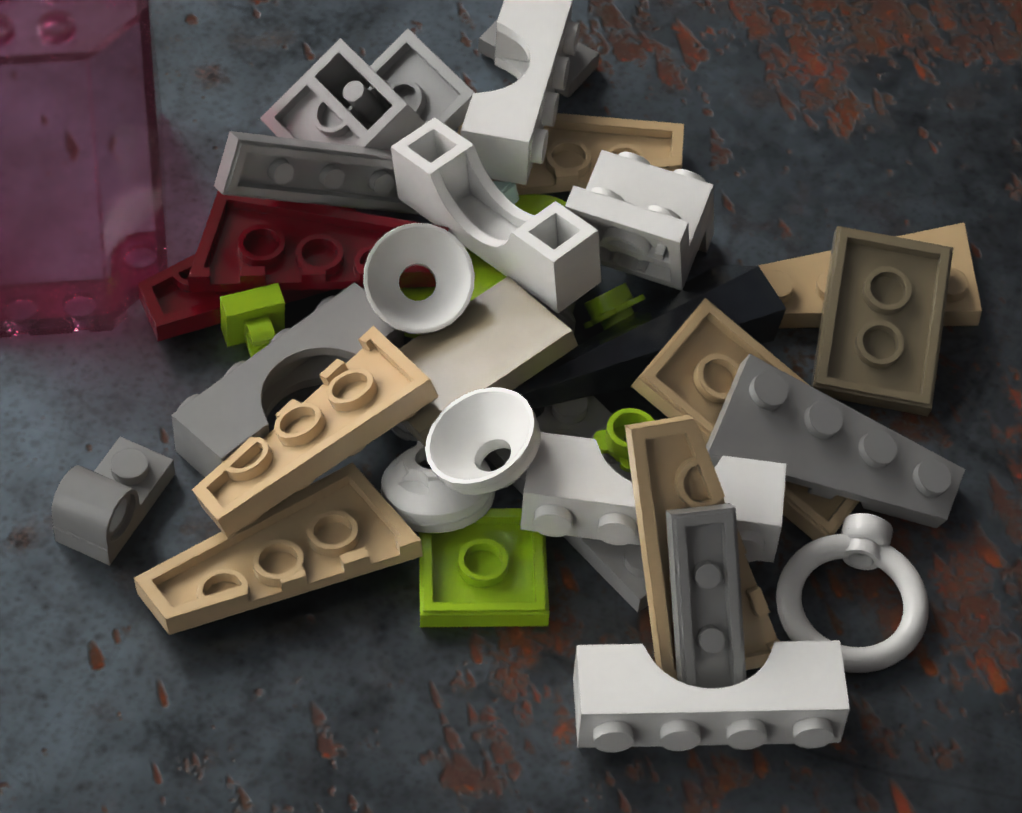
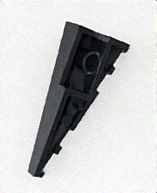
M718 265L685 283L682 291L674 289L631 316L581 343L512 391L519 393L527 400L530 407L535 409L629 388L705 298L760 344L774 341L786 307L759 266Z

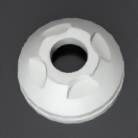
M411 223L398 226L387 232L375 243L365 263L363 286L366 299L372 310L384 323L398 331L424 335L446 328L463 314L472 297L475 272L470 255L455 235L429 223ZM415 265L423 266L430 270L436 281V287L432 295L421 301H415L406 297L399 286V278L403 271Z
M491 387L479 389L463 395L440 413L432 424L427 436L426 457L435 475L450 489L462 494L471 495L491 493L513 484L527 470L538 451L541 432L534 411L527 400L519 393L506 388ZM502 448L511 450L508 461L501 468L489 472L481 470V464L489 453Z
M417 441L416 446L407 449L396 457L385 469L381 479V495L408 526L416 532L444 533L467 527L478 521L488 512L495 497L494 492L471 495L462 494L450 489L435 475L432 469L421 467L429 463L426 457L425 446L420 441ZM483 460L481 470L489 472L491 469L487 462Z

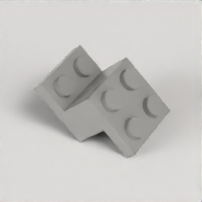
M407 28L370 66L340 38L260 119L277 137L391 150L392 145L434 117L455 131L464 122L472 95L475 92Z

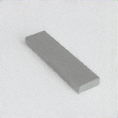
M230 131L214 183V187L222 195L420 215L398 199L391 150Z

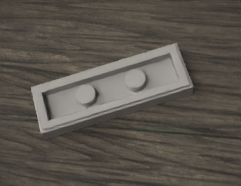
M726 503L666 510L677 680L701 688H724L739 684L746 680L736 507Z

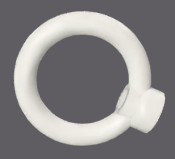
M855 513L847 516L843 520L841 534L827 535L804 545L789 559L778 580L776 591L778 615L791 641H831L812 626L802 606V590L805 581L810 573L820 565L832 560L843 559L849 566L860 570H872L878 567L894 581L903 601L901 622L889 638L878 644L866 647L841 645L844 671L848 673L875 672L895 665L913 651L926 630L929 602L925 585L912 563L902 553L890 546L893 528L888 521L867 513Z

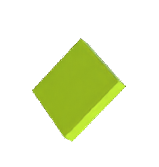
M490 508L482 518L462 529L444 533L419 532L423 554L422 557H419L420 627L548 626L549 596L546 536L535 531L520 530L522 508Z

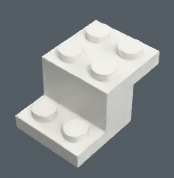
M601 150L586 189L573 185L565 205L568 210L598 230L601 265L681 291L697 251L707 253L714 235V184L707 183L702 176L686 169H676L672 172L653 166L642 156L631 152L615 154Z

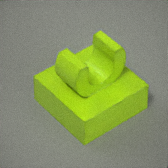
M279 283L220 297L221 330L227 347L246 343L249 355L252 357L266 347L278 332L285 329V301Z

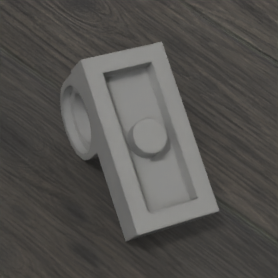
M120 436L95 471L80 465L71 468L63 477L53 498L52 520L55 541L110 566L174 477V460Z

